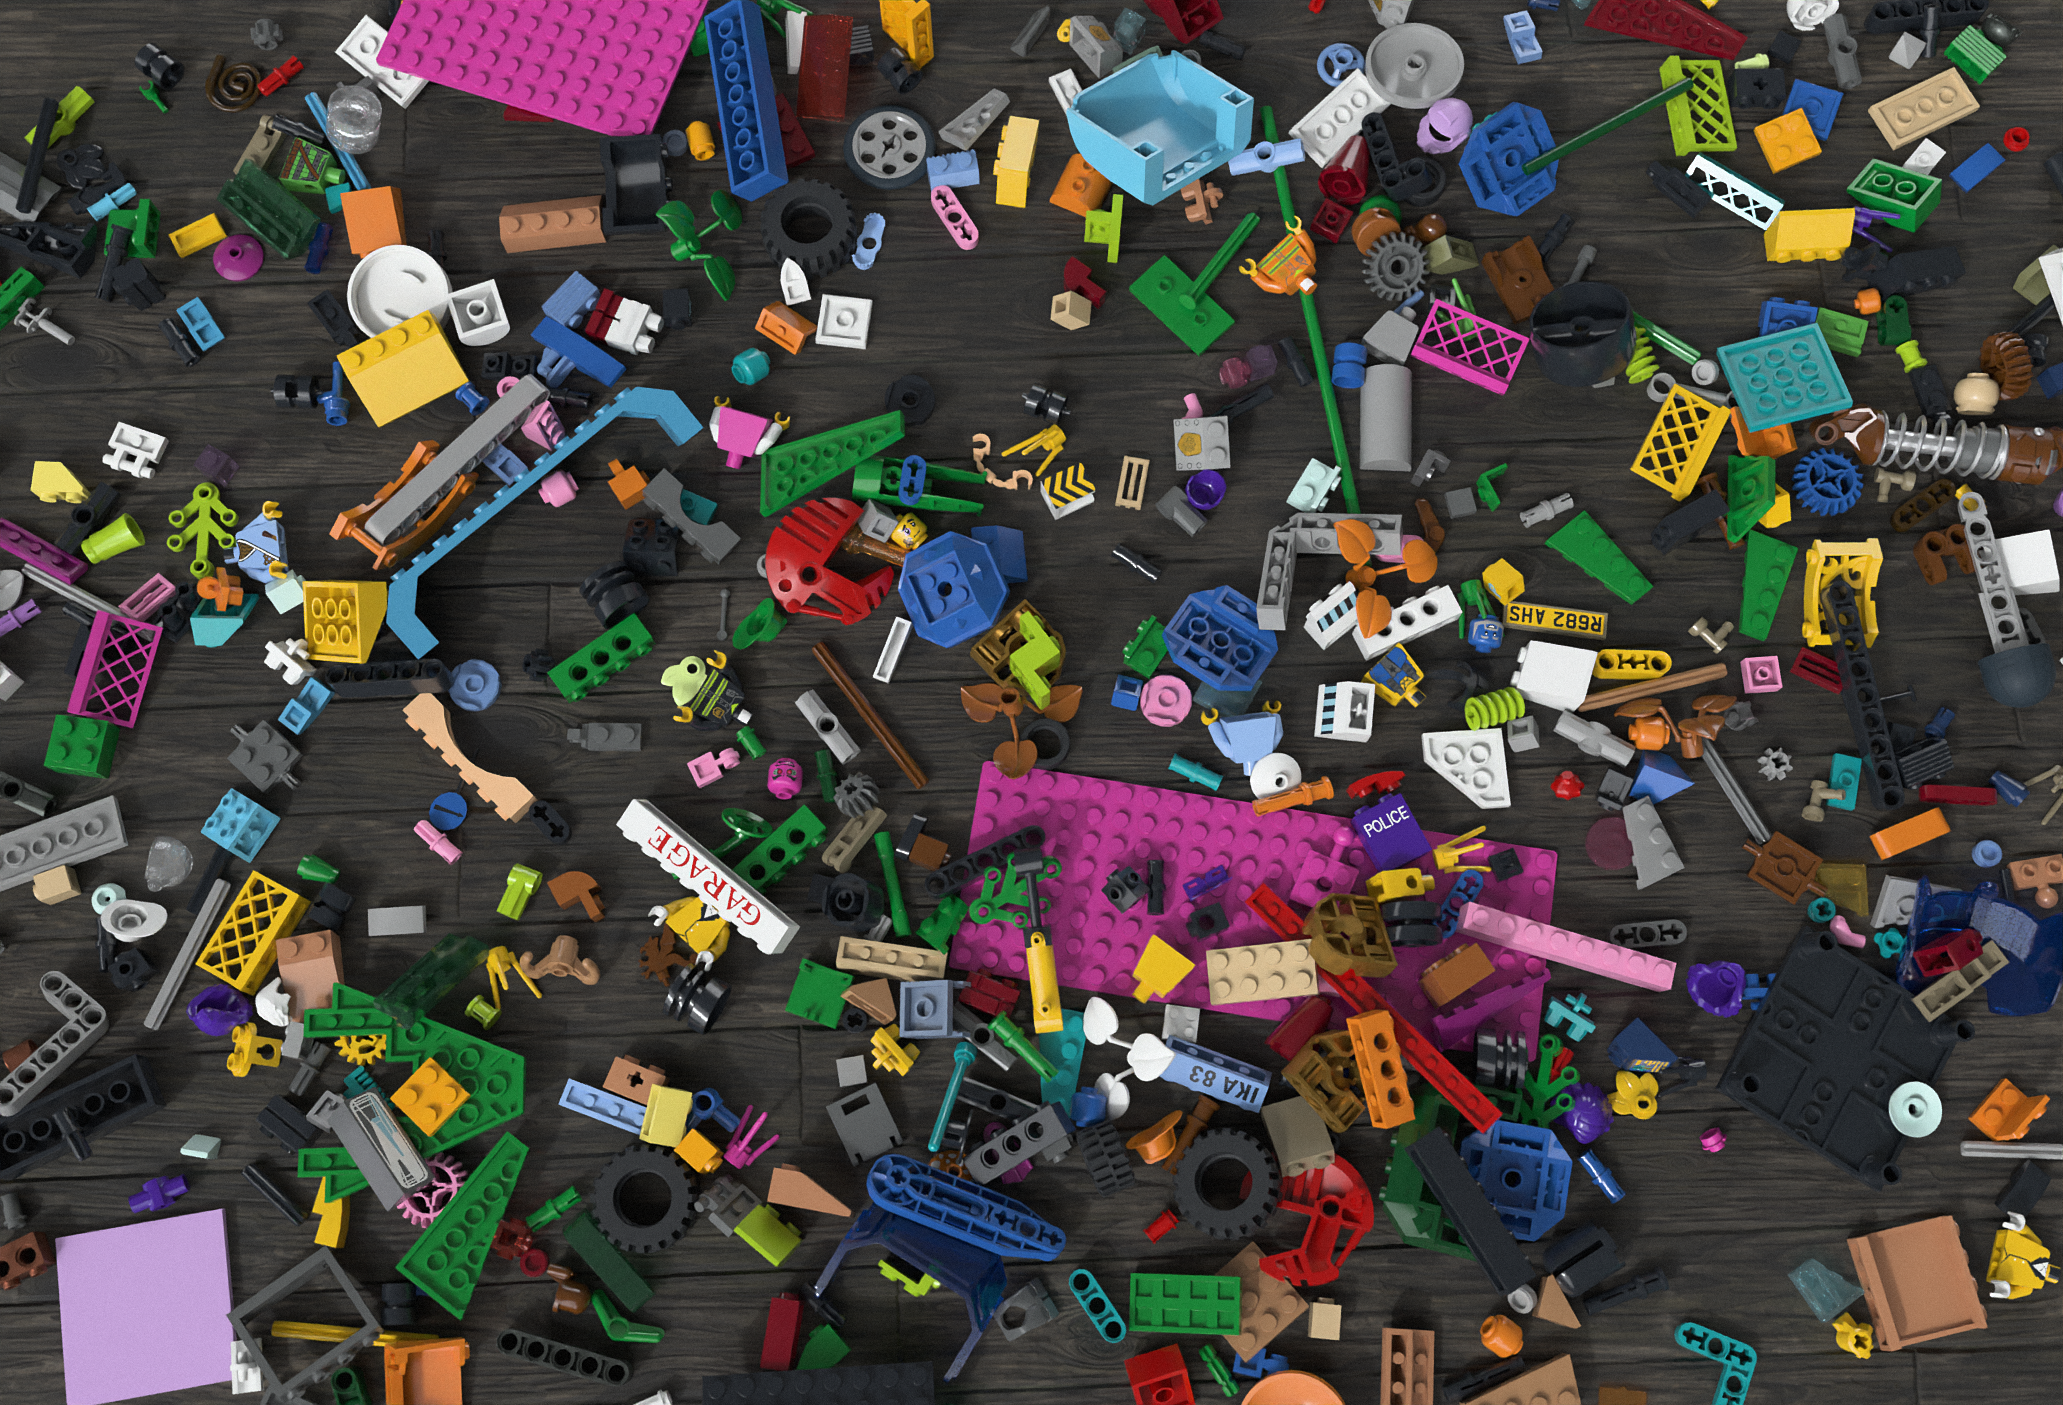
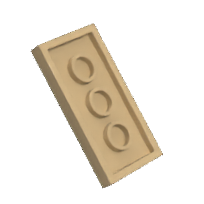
M1953 67L1872 105L1868 112L1891 148L1895 150L1976 112L1980 105Z
M1312 939L1206 951L1211 1005L1319 995L1317 962L1308 951V946Z

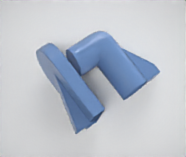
M546 347L542 360L537 366V372L547 378L546 383L549 387L557 388L576 366L566 356H563L552 369L551 367L559 359L560 355Z

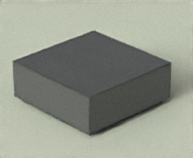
M1470 487L1445 493L1444 497L1451 519L1477 512Z

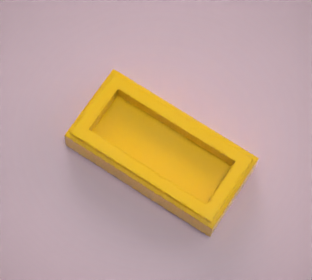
M215 213L169 234L181 258L227 237Z

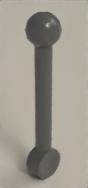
M726 588L720 592L722 597L720 631L717 633V638L720 641H725L728 637L725 632L727 598L730 596V591Z

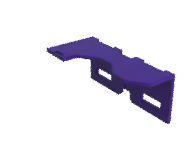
M1221 865L1205 873L1206 878L1201 880L1200 877H1197L1182 886L1192 902L1231 882L1233 877L1229 878ZM1218 870L1221 871L1220 874H1218V875H1216V876H1214V877L1211 875V874L1217 872ZM1195 882L1197 883L1196 886H1194L1191 889H1188L1189 885Z

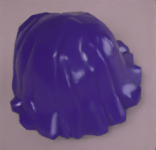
M1718 960L1708 965L1698 963L1696 966L1693 965L1689 968L1686 984L1690 996L1698 1006L1704 1008V1011L1717 1016L1723 1015L1725 1018L1739 1013V1009L1743 1006L1741 1000L1747 983L1745 970L1741 965Z
M219 983L207 987L192 999L187 1005L186 1012L202 1032L211 1036H223L228 1034L237 1024L247 1023L253 1015V1008L248 998L232 985H222Z
M1579 1082L1573 1085L1570 1084L1550 1102V1106H1554L1557 1097L1563 1093L1574 1098L1575 1107L1573 1110L1565 1111L1553 1121L1572 1132L1577 1141L1583 1144L1592 1142L1604 1132H1608L1611 1127L1610 1124L1614 1121L1612 1104L1609 1103L1607 1095L1602 1094L1598 1086L1593 1087L1589 1082L1584 1085ZM1565 1098L1562 1101L1563 1107L1569 1105V1098Z

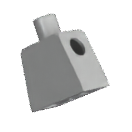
M1404 307L1399 315L1388 310L1365 334L1361 345L1367 348L1368 353L1387 364L1404 366L1419 329L1417 325L1412 323L1416 317V312L1409 307Z

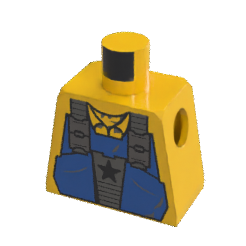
M1400 643L1395 645L1367 672L1361 683L1375 684V693L1394 706L1406 698L1416 708L1426 698L1416 687L1424 675Z

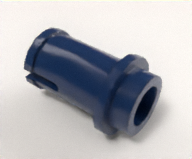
M1528 0L1527 6H1530L1533 10L1541 8L1556 12L1558 10L1556 5L1559 6L1560 0Z
M1939 708L1932 722L1925 726V736L1927 738L1936 736L1944 739L1946 736L1945 731L1955 718V714L1949 709L1943 713L1945 708Z

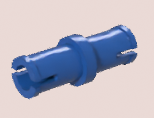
M1591 1148L1577 1157V1160L1580 1161L1591 1175L1593 1184H1598L1612 1204L1623 1198L1626 1192L1622 1190L1611 1176L1612 1171L1609 1167H1604Z

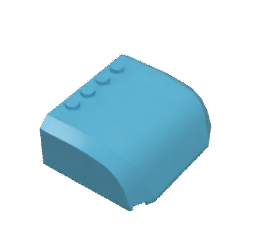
M1172 50L1171 55L1158 57L1157 53L1148 54L1077 93L1071 108H1067L1066 114L1071 135L1083 158L1107 179L1146 204L1154 205L1243 152L1251 140L1254 98L1179 52Z

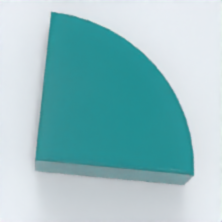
M350 183L325 188L329 210L332 214L343 209L340 193L352 192Z

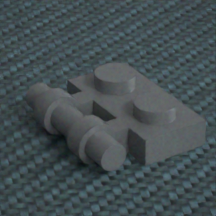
M730 1174L717 1178L712 1183V1188L703 1191L699 1195L698 1201L694 1204L698 1212L710 1208L713 1212L708 1219L727 1237L734 1232L733 1230L758 1204H762V1201L744 1184H741L736 1189L732 1185L733 1177ZM718 1196H724L726 1200L723 1202Z

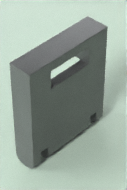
M876 1082L826 1106L854 1167L859 1165L858 1159L855 1156L858 1152L865 1162L894 1147L889 1137L894 1135L898 1144L903 1143V1139ZM866 1094L870 1104L846 1115L841 1105Z

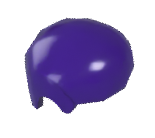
M1205 469L1196 475H1192L1185 488L1188 501L1197 509L1210 510L1216 507L1222 501L1227 489L1225 479L1217 471Z

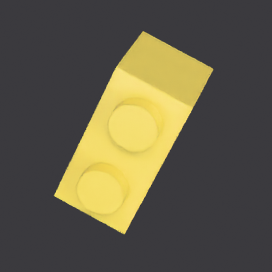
M652 1084L639 1139L648 1143L677 1147L686 1135L685 1122L687 1114L691 1112L693 1105L692 1093L683 1089Z

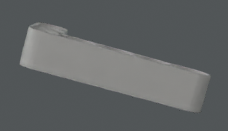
M50 971L44 974L41 978L40 986L46 1000L70 1021L0 1082V1101L5 1096H14L9 1103H0V1114L3 1116H12L18 1113L109 1029V1020L104 1008L59 971ZM55 984L62 985L57 990H49V988ZM73 1001H81L77 1007H68ZM92 1018H101L96 1024L88 1023ZM71 1037H80L75 1043H66ZM50 1056L58 1057L53 1063H45V1060ZM36 1076L31 1083H22L26 1077Z

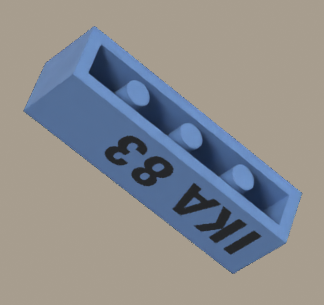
M1172 1035L1168 1036L1165 1046L1174 1051L1176 1056L1160 1077L1166 1081L1187 1086L1193 1091H1200L1211 1095L1217 1100L1233 1103L1244 1110H1252L1259 1113L1269 1088L1272 1072Z

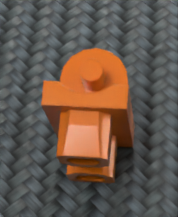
M217 567L218 580L209 576L198 581L197 592L203 598H215L217 611H226L227 604L241 606L243 588H240L241 580L239 576L227 575L225 568Z

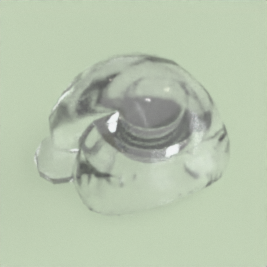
M157 837L151 846L144 879L148 880L147 886L153 892L159 891L163 887H175L181 884L192 870L193 859L191 852L182 842L174 837Z

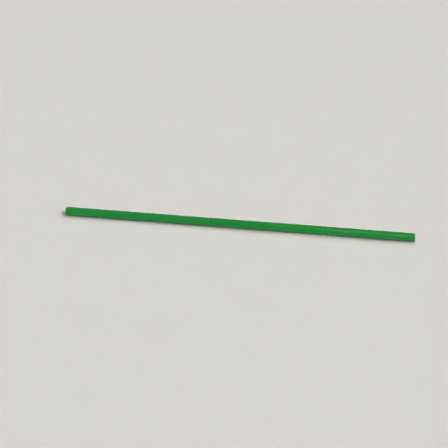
M1264 106L1260 109L1266 141L1272 144L1279 143L1272 107ZM1285 165L1278 166L1273 173L1284 224L1287 221L1289 226L1294 228L1297 226V220L1294 217L1295 211ZM1285 225L1287 236L1290 233L1294 236L1295 232L1289 230ZM1299 289L1337 466L1341 468L1339 476L1341 477L1340 481L1347 513L1361 514L1313 293L1306 295ZM1371 557L1363 566L1372 567Z

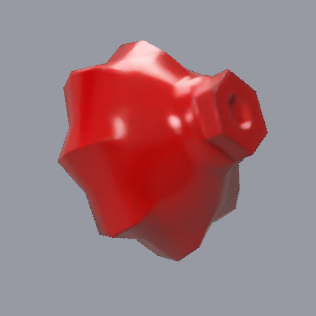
M1564 771L1561 775L1555 776V780L1550 786L1557 798H1564L1566 800L1580 797L1581 791L1585 787L1579 775H1574L1571 771Z

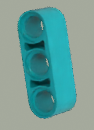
M1085 1269L1073 1271L1069 1277V1287L1102 1337L1111 1343L1121 1341L1126 1334V1326L1097 1281ZM1083 1273L1088 1277L1089 1285L1086 1289L1078 1290L1074 1287L1073 1280L1077 1274ZM1099 1297L1104 1301L1105 1308L1102 1313L1094 1314L1090 1311L1089 1303L1093 1298ZM1111 1321L1118 1322L1121 1327L1120 1334L1115 1338L1108 1337L1105 1332L1106 1325Z

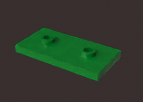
M1164 255L1129 286V291L1200 357L1235 324V320L1205 292L1197 301L1195 309L1186 308L1180 302L1179 296L1182 293H1186L1194 282Z

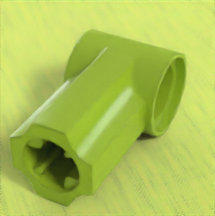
M516 863L508 876V887L498 906L497 912L519 921L530 896L534 895L538 890L543 874Z

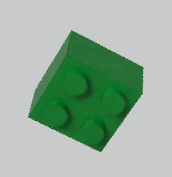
M56 714L44 766L58 773L109 779L120 728L109 721Z

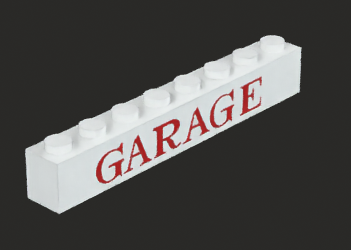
M632 800L616 824L624 831L623 835L627 839L639 843L642 846L641 850L645 854L657 858L664 870L669 873H675L680 878L679 882L688 889H694L700 894L698 897L702 902L707 905H713L718 909L720 917L738 926L737 930L743 936L755 940L758 943L757 947L762 952L769 955L783 953L800 926L648 800Z

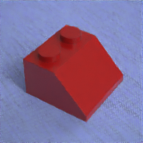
M1178 1344L1124 1360L1136 1405H1195L1187 1369Z

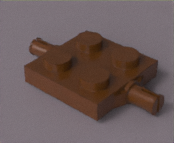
M1774 831L1768 842L1762 847L1749 839L1744 842L1746 844H1743L1742 848L1755 855L1754 863L1746 876L1787 902L1795 905L1801 894L1808 889L1820 895V897H1823L1825 895L1824 892H1827L1828 887L1814 880L1816 871L1823 859L1778 831Z

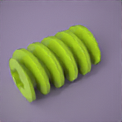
M1635 327L1637 334L1636 351L1626 369V375L1631 376L1629 378V383L1631 384L1650 378L1653 372L1659 369V365H1650L1656 357L1647 356L1653 348L1651 346L1644 347V344L1649 342V338L1640 337L1646 332L1645 328L1638 329Z
M1514 687L1489 692L1476 698L1472 697L1465 703V718L1472 731H1477L1480 727L1485 729L1489 724L1495 726L1498 722L1505 723L1507 719L1512 721L1516 719V716L1519 718L1523 717L1525 713L1524 700Z

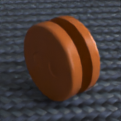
M1379 207L1366 210L1360 214L1354 221L1351 232L1359 251L1370 257L1371 255L1366 254V250H1375L1372 246L1373 241L1381 244V235H1385L1389 241L1390 232H1394L1398 237L1401 228L1391 211Z

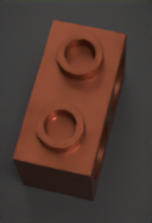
M31 1232L0 1247V1288H3L4 1291L21 1285V1280L28 1276L34 1278L48 1271L47 1267L56 1263L45 1232ZM34 1249L36 1258L31 1263L29 1261V1253ZM7 1262L10 1270L5 1276L3 1274V1266Z

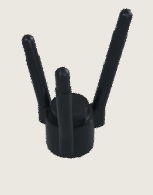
M1691 1056L1678 1057L1675 1062L1680 1063L1678 1067L1659 1069V1074L1679 1073L1682 1080L1686 1079V1081L1658 1092L1657 1097L1669 1095L1686 1087L1697 1086V1080L1706 1079L1707 1068L1702 1058L1692 1059Z

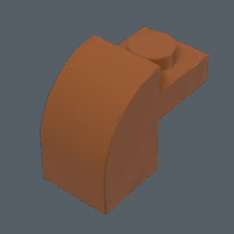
M571 871L547 882L558 905L564 910L582 901L593 921L597 922L605 917L602 912L605 906L598 894L593 895L602 888L591 876L583 872Z

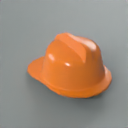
M1176 1110L1150 1128L1136 1134L1127 1142V1149H1136L1147 1164H1152L1166 1158L1175 1148L1176 1138L1173 1126L1179 1121L1183 1112Z

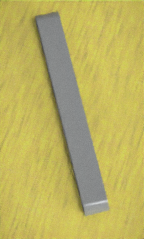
M528 374L524 376L372 515L365 524V530L383 546L394 543L455 486L461 474L470 473L526 421L534 407L547 401L550 396V390L533 375Z

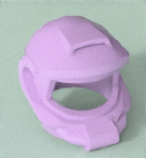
M1456 98L1436 101L1419 124L1420 129L1417 133L1418 141L1416 144L1425 154H1442L1452 151L1471 134L1473 115L1469 106L1464 101ZM1431 123L1440 134L1451 138V140L1444 142L1435 139L1430 133L1429 124Z

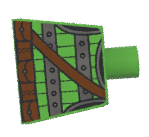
M295 137L279 179L286 190L325 194V188H328L331 182L339 185L343 184L345 171L337 169V162L331 153Z

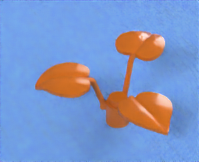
M1352 519L1335 522L1334 527L1337 532L1338 544L1342 555L1348 562L1357 564L1347 572L1346 583L1350 581L1355 589L1360 591L1356 599V613L1364 639H1367L1386 628L1392 614L1387 598L1383 595H1377L1375 589L1368 587L1374 583L1376 576L1407 568L1408 578L1412 582H1426L1436 572L1437 556L1435 551L1426 542L1415 539L1407 542L1403 548L1402 557L1405 564L1374 571L1369 566H1363L1370 559L1369 551L1376 544L1373 531L1367 524Z

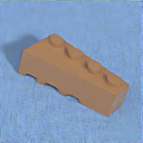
M1566 1353L1554 1356L1544 1363L1531 1367V1369L1519 1375L1508 1378L1496 1386L1459 1402L1460 1405H1581L1570 1354Z

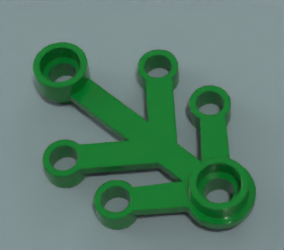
M1014 852L1007 856L1008 866L1001 893L993 898L994 884L1000 881L1001 872L995 866H989L985 869V881L981 896L975 899L969 907L970 917L976 923L987 924L992 919L1011 922L1017 928H1022L1028 923V917L1023 911L1016 910L1010 912L998 908L1006 902L1029 907L1028 895L1021 894L1027 890L1026 878L1015 883L1017 876L1015 865L1011 864ZM1045 856L1043 858L1044 874L1036 875L1037 883L1045 878L1053 879L1060 875L1062 865L1056 857ZM1049 865H1056L1054 872L1049 873L1047 871ZM990 871H997V876L994 879L988 878ZM1039 896V902L1046 901V906L1040 909L1041 914L1047 913L1051 908V903L1045 896ZM986 907L988 909L987 913L979 915L980 908ZM1023 915V921L1016 923V916Z
M1546 1034L1539 1041L1542 1058L1537 1083L1528 1070L1524 1078V1085L1534 1099L1532 1110L1525 1100L1521 1099L1519 1112L1523 1117L1522 1124L1531 1125L1533 1121L1537 1120L1538 1127L1549 1129L1551 1121L1565 1111L1569 1112L1575 1107L1574 1098L1563 1093L1557 1097L1556 1104L1544 1112L1546 1101L1570 1084H1576L1580 1079L1579 1071L1571 1066H1567L1562 1070L1561 1076L1549 1084L1553 1059L1563 1051L1562 1040L1553 1034ZM1549 1040H1552V1041H1553L1552 1047L1549 1048V1049H1546V1047H1545L1546 1042L1549 1041ZM1574 1071L1573 1079L1568 1080V1072ZM1509 1085L1504 1091L1511 1092L1514 1086ZM1516 1089L1517 1094L1523 1096L1522 1090ZM1565 1098H1569L1570 1101L1567 1107L1562 1106V1101Z

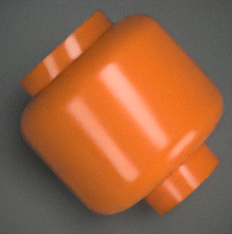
M1659 716L1637 717L1634 724L1629 725V740H1633L1634 745L1639 750H1660L1664 744L1669 742V724L1665 723L1664 719Z
M1505 1315L1488 1317L1483 1322L1480 1329L1481 1340L1489 1350L1504 1358L1517 1354L1523 1346L1522 1329Z

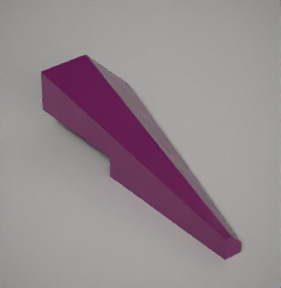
M1548 968L1431 1019L1430 1022L1434 1031L1430 1035L1439 1053L1550 980L1551 975Z

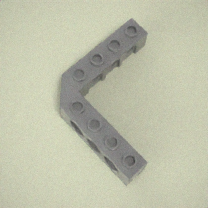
M1297 513L1290 517V522L1281 528L1276 526L1271 529L1268 535L1256 608L1259 629H1286L1297 553L1342 554L1334 527L1335 522L1352 519L1367 524L1373 531L1376 541L1375 547L1369 551V554L1401 555L1403 541L1402 515Z

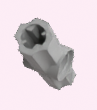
M812 689L799 697L795 702L796 706L842 765L854 759L861 750L816 692ZM826 722L835 724L830 732L822 731L821 727Z
M1566 710L1562 712L1553 730L1577 743L1582 751L1593 756L1600 755L1624 768L1632 758L1636 746L1612 735L1610 729L1597 722H1587Z

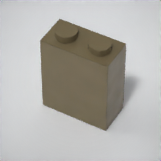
M1302 1096L1261 1107L1262 1121L1282 1177L1298 1176L1304 1171L1313 1168L1323 1169L1335 1162L1334 1148L1325 1123Z

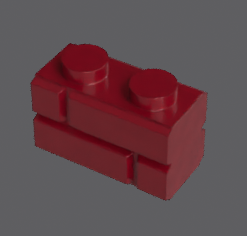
M978 968L977 972L971 970L966 982H971V987L965 986L962 989L958 999L959 1003L992 1017H996L1001 1011L1005 1010L1007 1012L1006 1016L1011 1019L1021 994V990L1016 989L1018 984L1007 979H1003L1002 982L992 979V973Z

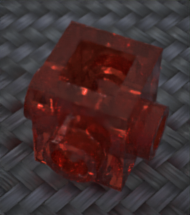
M512 1217L510 1222L500 1220L490 1245L491 1248L498 1250L497 1256L513 1260L514 1256L522 1257L523 1253L529 1252L533 1237L530 1236L532 1230L525 1228L527 1222ZM513 1234L518 1235L515 1245L510 1243V1237Z

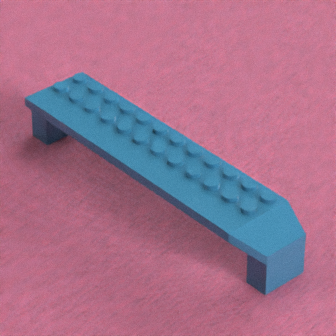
M627 387L614 398L617 402L612 407L608 403L594 414L597 418L591 423L587 419L574 430L577 434L575 437L570 439L567 435L554 446L557 450L551 456L548 452L534 462L537 466L530 472L526 468L514 478L516 481L514 486L509 488L505 485L493 495L496 498L494 502L489 505L485 501L473 511L476 515L468 522L464 518L453 527L455 531L453 535L447 538L444 534L432 544L435 548L427 555L423 551L411 561L414 564L412 568L407 572L402 568L391 577L393 583L389 585L386 623L417 659H420L439 643L437 638L415 614L418 576L615 417L656 419L677 446L684 444L699 432L703 426L674 391L635 387L631 391Z

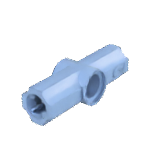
M1299 138L1275 144L1267 141L1261 142L1255 148L1243 150L1241 154L1229 160L1230 172L1232 176L1258 170L1270 173L1275 171L1278 166L1305 161L1303 141ZM1271 155L1268 159L1262 160L1264 156Z

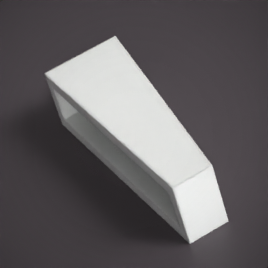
M787 11L785 17L788 74L798 73L807 12L797 14L793 11Z
M896 617L873 678L889 684L913 628L912 622Z

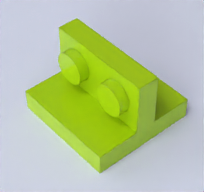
M1113 194L1112 213L1101 209L1086 211L1084 242L1109 244L1107 262L1117 263L1123 195Z

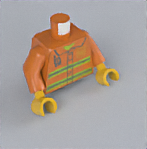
M1295 215L1294 217L1298 222L1296 227L1291 228L1289 223L1285 222L1286 227L1295 232L1294 236L1290 233L1257 265L1254 260L1245 259L1251 266L1249 271L1239 266V271L1242 274H1250L1251 279L1266 292L1276 294L1285 292L1288 295H1293L1300 289L1304 294L1310 295L1317 287V284L1311 279L1316 273L1314 264L1317 259L1314 243L1305 229L1300 228L1301 220Z

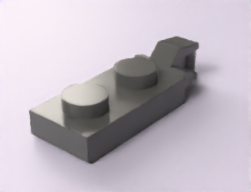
M639 723L582 724V729H568L567 740L570 743H581V747L589 751H641L643 725Z

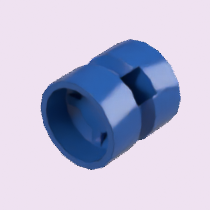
M1341 343L1335 347L1333 362L1336 365L1333 366L1331 380L1334 385L1348 389L1359 388L1364 385L1366 370L1363 364L1367 361V348L1357 343Z

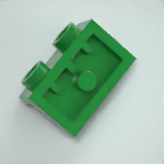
M1154 615L1148 621L1144 619L1136 631L1139 633L1135 641L1130 640L1122 652L1125 654L1123 663L1148 679L1151 678L1168 652L1162 637L1166 627L1156 621L1157 617Z

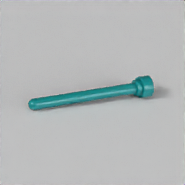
M960 1042L956 1046L954 1052L956 1066L928 1144V1148L932 1152H936L940 1147L966 1067L975 1061L977 1048L969 1042Z

